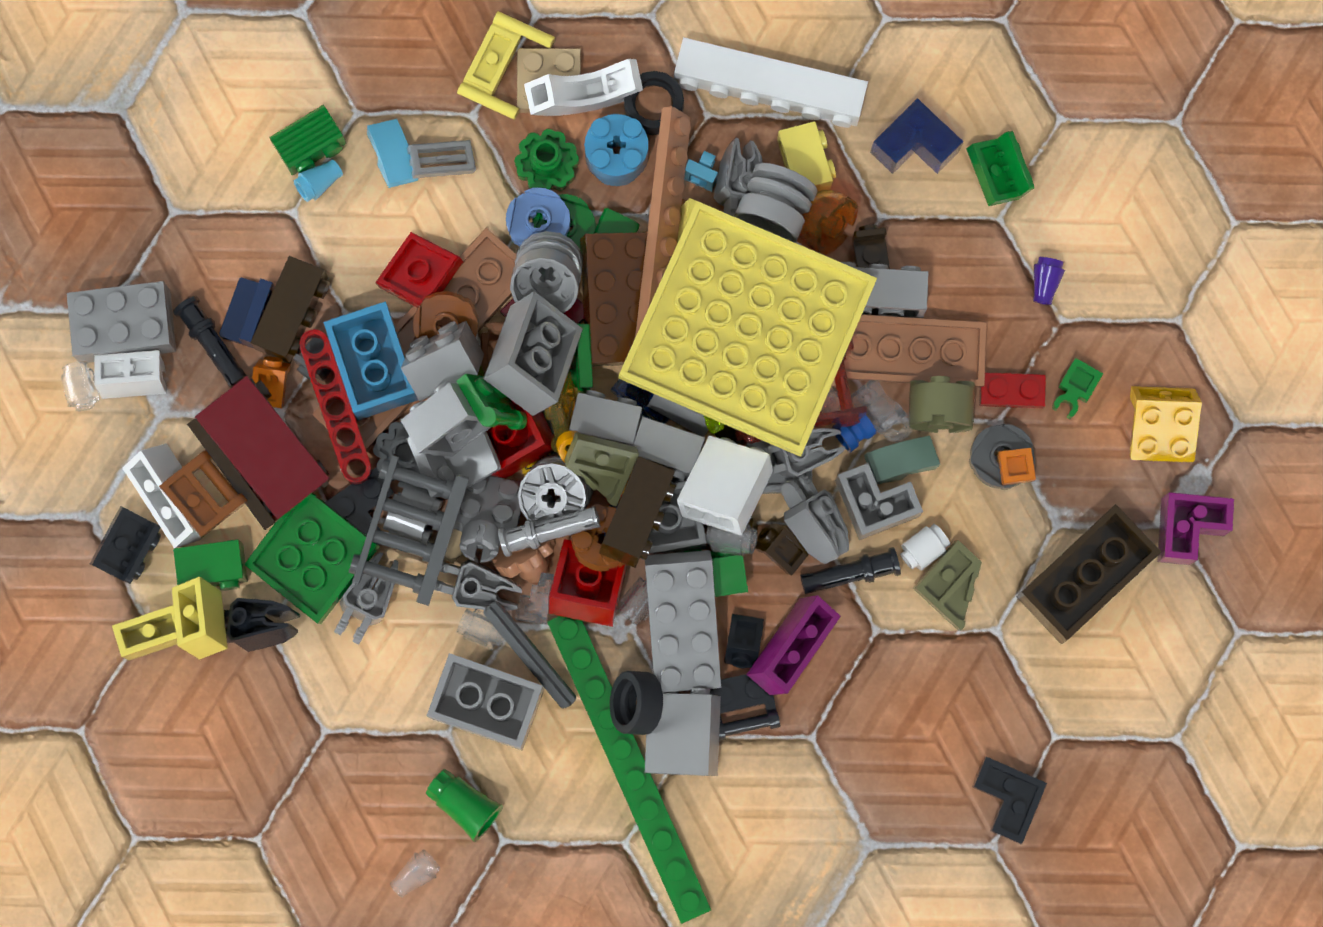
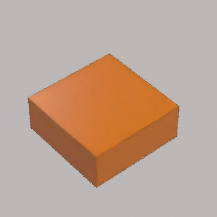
M1031 448L998 452L1002 485L1034 482L1036 480Z

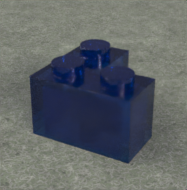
M917 98L873 142L870 153L892 174L914 153L938 174L959 153L964 141Z

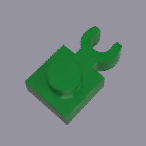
M1075 358L1058 388L1066 393L1057 397L1052 405V409L1056 411L1060 403L1069 404L1070 412L1067 418L1071 419L1078 411L1077 400L1079 399L1087 403L1103 373Z

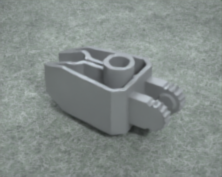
M735 138L726 148L720 161L713 198L719 205L724 206V213L733 217L742 196L751 193L747 185L749 180L753 178L752 173L756 164L763 163L762 156L754 141L750 140L743 147L741 155L739 138Z
M821 428L812 430L801 457L774 445L761 449L768 454L774 453L777 465L772 466V474L779 472L780 475L789 479L833 460L845 450V446L831 450H825L823 447L809 450V448L822 445L824 438L841 434L840 430Z
M805 474L794 477L793 481L784 482L781 485L780 492H782L784 500L790 508L784 512V521L807 553L820 562L827 564L849 551L848 530L832 494L826 490L818 493L813 483L810 482V479Z
M378 553L369 562L378 564L383 553ZM394 560L390 568L398 570V561ZM362 573L359 584L352 583L339 601L344 613L334 632L341 635L349 624L350 616L361 620L362 623L356 629L352 641L359 645L369 625L378 624L384 618L395 583L378 579L373 587L377 578Z
M470 559L461 563V566L446 562L442 563L440 572L458 575L455 586L437 580L434 590L452 595V599L457 607L484 610L492 602L498 601L506 611L518 608L517 603L501 599L496 595L500 589L522 593V588L510 578L502 577L498 572Z

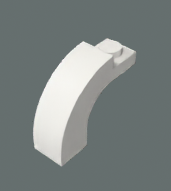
M626 59L607 68L582 75L559 76L548 74L524 84L530 114L538 116H560L598 110L624 102V97L643 90L636 59Z

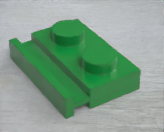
M577 324L583 329L571 362V369L567 373L568 388H573V397H577L578 393L586 394V390L593 388L589 324Z

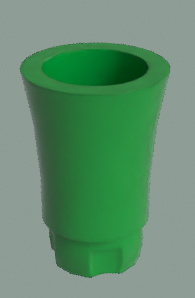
M443 769L433 779L426 791V795L436 802V806L448 814L467 833L473 842L478 841L487 832L503 809L502 804L485 796L459 776L455 777L446 769Z

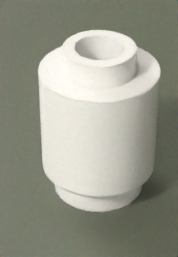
M933 524L931 527L925 526L901 545L904 552L900 555L911 569L917 567L922 571L946 552L945 548L950 545V541L936 524Z

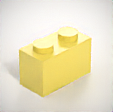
M815 121L778 131L777 142L785 168L795 171L810 180L816 186L817 193L830 190L833 178H836V171L832 159L827 160L824 149L827 148V141L824 131H818Z
M201 577L173 587L172 597L177 645L199 660L228 649L221 591Z
M173 605L112 625L121 657L127 660L177 645Z

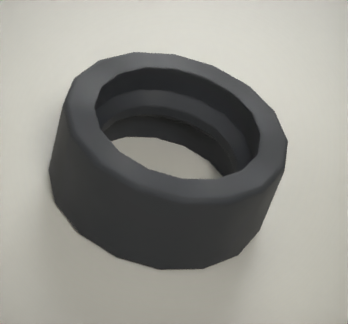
M658 71L640 74L643 89L650 86L664 88L672 97V106L683 112V92L674 78L667 73ZM639 92L624 97L626 116L638 120L646 134L658 135L661 120L652 121L645 119L636 110L635 101Z
M622 672L616 678L611 689L610 715L612 723L617 731L623 734L646 735L652 733L661 719L663 710L661 684L657 677L650 672Z

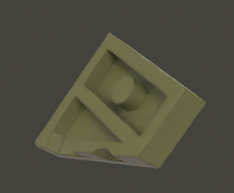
M955 540L913 589L958 631H961L965 627V615L968 604L972 601L975 590L974 582L979 575L982 562L959 540Z

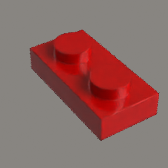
M985 372L984 386L980 387L979 406L1043 409L1045 407L1046 375Z

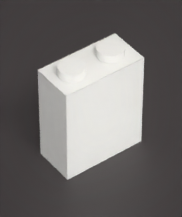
M709 436L677 499L682 517L742 536L773 472L769 454L758 447L748 448L738 445L729 438L722 437L719 439Z

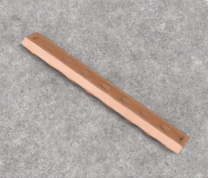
M673 106L664 107L661 112L636 335L677 246L685 168L688 158L689 133L691 131V117Z

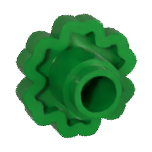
M546 129L540 136L537 133L531 132L527 135L526 139L519 143L520 154L515 157L514 163L518 178L528 181L529 189L546 188L552 190V188H555L558 191H563L568 184L574 181L575 174L573 169L578 167L579 157L575 144L566 143L564 133Z

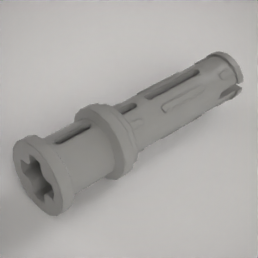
M594 506L583 511L537 523L528 520L522 526L507 530L502 527L498 529V536L504 555L509 557L512 555V552L529 547L533 550L538 549L543 542L599 528L601 525L598 512Z

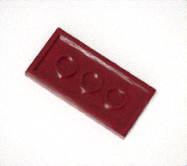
M247 376L195 416L197 421L277 519L281 518L330 479Z

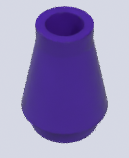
M1048 257L1038 258V263L1034 264L1033 302L1052 305L1054 295L1065 272L1063 269L1064 261Z

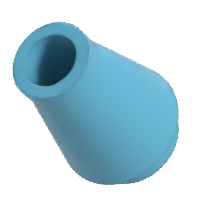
M332 159L325 164L298 173V178L293 182L301 197L308 202L311 199L317 200L338 178L343 176V173L336 161Z

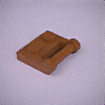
M206 450L159 485L160 489L201 538L248 502L242 493L238 494L211 462L212 457ZM201 469L228 501L222 508L193 475L197 470Z

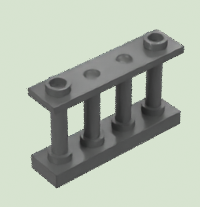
M393 454L391 461L387 459L383 461L378 478L384 479V483L361 555L354 554L348 573L355 574L352 583L359 584L363 573L411 588L413 593L418 594L416 602L429 606L469 477L456 474L455 480L448 479L446 482L398 467L397 463L400 455ZM392 479L443 494L442 498L448 499L445 511L438 510L437 513L386 498ZM382 510L433 526L432 529L438 531L435 543L428 542L426 545L378 530L377 526ZM372 542L423 557L422 561L428 562L425 575L418 573L417 576L367 561Z

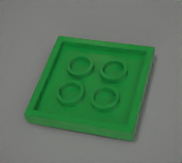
M311 493L275 522L244 565L317 624H322L352 584L355 574L348 573L354 554L361 555L367 535L314 493ZM372 542L367 561L372 558L380 547L375 542Z

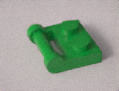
M465 374L456 381L477 419L483 426L495 427L497 425H506L512 430H521L526 426V414L516 410L510 398L484 380V376Z

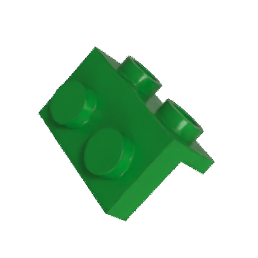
M1013 131L1005 132L997 139L973 143L966 148L988 207L1019 200L1034 189L1032 176L1028 171L1020 145Z

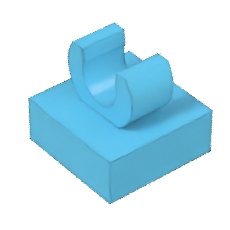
M704 151L699 163L689 159L685 168L684 180L712 192L718 177V172L712 170L716 156Z

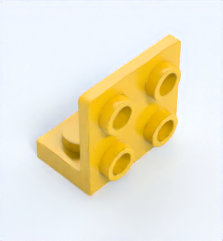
M1131 386L1130 400L1135 411L1130 458L1132 460L1194 462L1202 406L1196 389Z

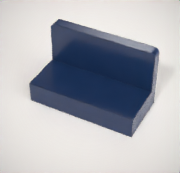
M239 278L219 332L221 338L254 348L251 340L274 291L275 286L272 282L260 278L258 283L246 278Z

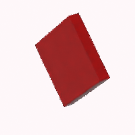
M410 232L375 283L380 289L418 308L426 296L441 292L446 288L462 265L463 260L460 256Z

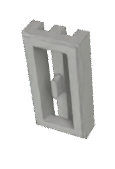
M470 140L412 144L407 148L408 154L411 157L409 160L410 166L413 168L411 172L412 178L473 174L476 171ZM465 150V154L421 158L418 156L419 153ZM467 162V164L425 168L420 167L422 165Z

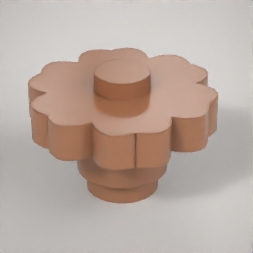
M552 539L543 542L538 549L533 550L529 547L512 552V555L509 557L504 555L500 545L498 554L492 559V562L502 577L513 578L519 574L528 583H537L549 574L550 569L547 556L553 553L556 541Z

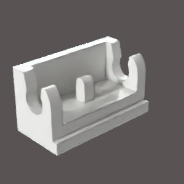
M159 350L94 355L95 387L102 399L166 394V384L162 373L165 372V365Z

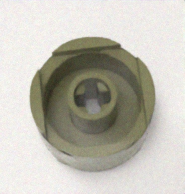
M932 376L930 382L923 380L910 381V428L938 433V429H949V433L972 430L975 383L972 381L950 383V377Z

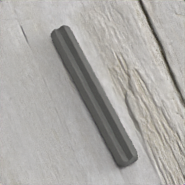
M498 601L489 604L483 611L486 618L557 704L563 709L571 706L576 700V695L504 607Z

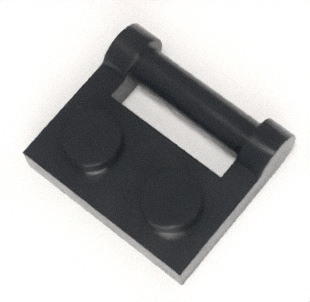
M744 674L722 679L721 688L710 689V695L721 697L720 714L765 705L766 714L722 723L720 715L719 741L726 740V736L769 726L770 729L780 727L773 695H769L748 675Z

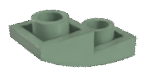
M930 436L895 443L864 455L877 484L903 480L909 474L935 470L940 466Z

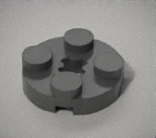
M1003 424L988 427L976 437L971 446L970 467L973 469L976 477L985 485L1002 490L1011 489L1021 483L1002 485L999 463L996 462L997 457L994 455L995 450L1000 452L1004 449L1031 448L1035 465L1033 443L1022 429L1014 425Z

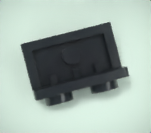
M120 506L89 564L131 584L133 579L137 580L141 576L146 565L143 560L149 550L153 551L161 538V534L158 533L161 528L160 525Z

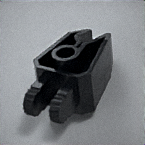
M237 598L230 604V610H223L225 624H228L226 629L227 643H235L247 652L285 643L298 633V629L284 622L300 618V614L289 606L275 601Z

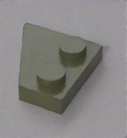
M576 432L564 461L568 469L577 476L583 477L585 483L593 490L597 489L602 493L611 505L617 506L639 452L637 447Z

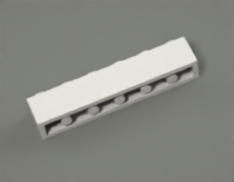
M684 37L674 71V79L685 90L696 91L697 88L703 89L718 98L732 96L740 98V101L747 105L756 106L758 103L769 105L772 110L781 113H788L789 110L802 113L801 115L804 118L810 120H819L820 118L832 120L834 125L849 128L851 125L857 126L868 81Z

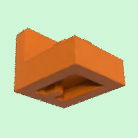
M266 356L263 359H259L254 365L252 379L255 383L261 380L272 394L267 399L274 408L282 409L285 400L287 374L290 371L291 364L284 363L283 359L279 357Z

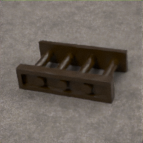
M252 378L250 379L266 400L272 396L261 380L255 383ZM195 418L187 425L211 455L213 461L238 494L242 493L247 498L246 506L263 529L266 530L275 523L272 517L274 514L257 497L253 488ZM319 459L316 460V462H317L318 465L322 468V470L326 473V475L329 476L330 474H329L328 471L325 469V467H324L323 464L320 462V460H319ZM328 482L323 483L322 487L325 488L329 485Z

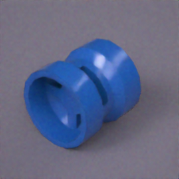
M859 408L851 412L845 422L839 421L831 427L832 429L840 430L841 434L835 436L850 453L859 447L860 441L863 439L869 440L877 433L870 419Z

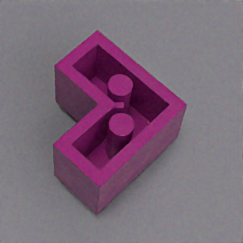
M1170 492L1161 498L1158 549L1161 553L1158 555L1157 562L1191 565L1198 560L1199 534L1225 536L1233 531L1234 499Z

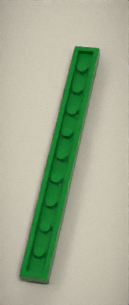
M558 616L547 621L680 923L683 924L711 911L650 773H645V760L633 734H623L617 731L612 723L610 715L612 686L582 620Z

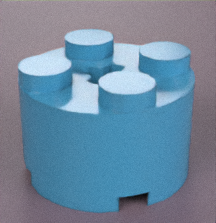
M611 114L596 119L591 124L584 144L585 160L590 172L599 181L610 186H623L633 182L644 171L648 162V138L641 123L626 115ZM620 147V154H613V148Z

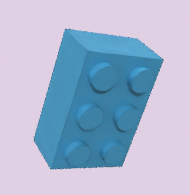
M386 301L323 322L353 414L357 420L418 401L416 394L401 369L405 356Z

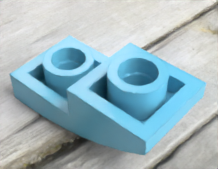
M393 119L368 125L367 136L378 156L377 166L388 188L418 181L419 178H412L411 172L413 168L409 162L411 157L407 151L409 145L398 120Z

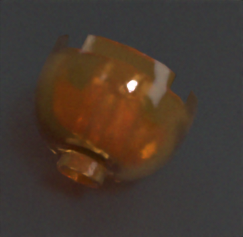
M821 190L816 193L814 201H811L812 205L809 212L801 214L805 222L799 236L814 251L829 255L848 237L842 233L848 224L854 226L858 214V205L844 193L836 190Z

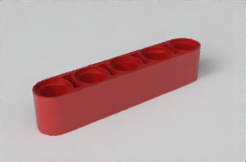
M308 330L300 339V350L342 475L351 484H362L370 477L371 465L329 339L320 330ZM311 338H319L323 341L324 348L321 352L312 354L306 350V342ZM323 368L330 369L335 375L334 380L327 385L320 384L316 380L317 372ZM332 399H339L344 403L345 409L340 415H330L326 410L327 403ZM347 429L354 433L355 441L352 445L344 447L338 444L336 437L340 431ZM354 460L361 461L366 466L365 473L358 478L351 477L347 472L348 464Z

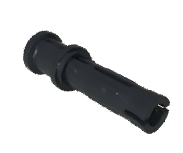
M192 296L180 303L173 310V313L176 317L180 316L189 329L188 335L190 338L198 340L225 378L229 387L232 388L246 377L247 374H245L227 346L218 336L214 329L215 321L212 318H208L199 306V298Z
M891 547L888 549V552L872 556L863 554L859 557V560L851 563L800 574V578L806 595L855 581L865 580V582L871 583L878 577L890 574L899 576L901 575V570L895 548Z

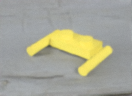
M498 11L463 82L458 88L457 94L515 120L520 108L492 95H494L520 43L521 36L548 48L552 47L555 37Z

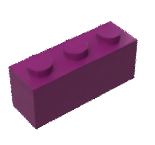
M818 595L799 598L746 675L769 695L788 694L841 616Z

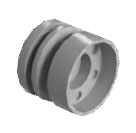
M771 163L756 164L752 173L753 178L749 180L747 185L751 193L742 196L734 217L796 243L805 222L801 214L809 212L812 205L811 201H814L818 191L816 186L806 177L788 168Z
M540 232L524 240L517 251L511 277L510 291L514 301L518 302L535 291L562 313L569 310L577 299L582 274L583 257L580 248L572 239L556 232Z
M558 453L549 454L538 460L521 481L518 492L520 510L527 520L535 521V523L583 511L592 499L593 489L585 483L583 477L577 476L566 467L565 462L562 461ZM551 489H554L555 495H560L557 501H553L552 495H547Z

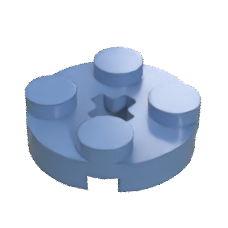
M531 188L524 191L525 193L517 198L515 197L509 204L506 213V226L512 242L519 247L528 237L540 232H556L567 237L570 229V213L565 203L560 199V196L554 191L546 188ZM537 213H542L543 219L547 220V223L541 225L540 228H535L534 224L529 222V219L535 218Z

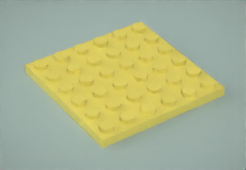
M696 201L618 378L801 457L877 278Z

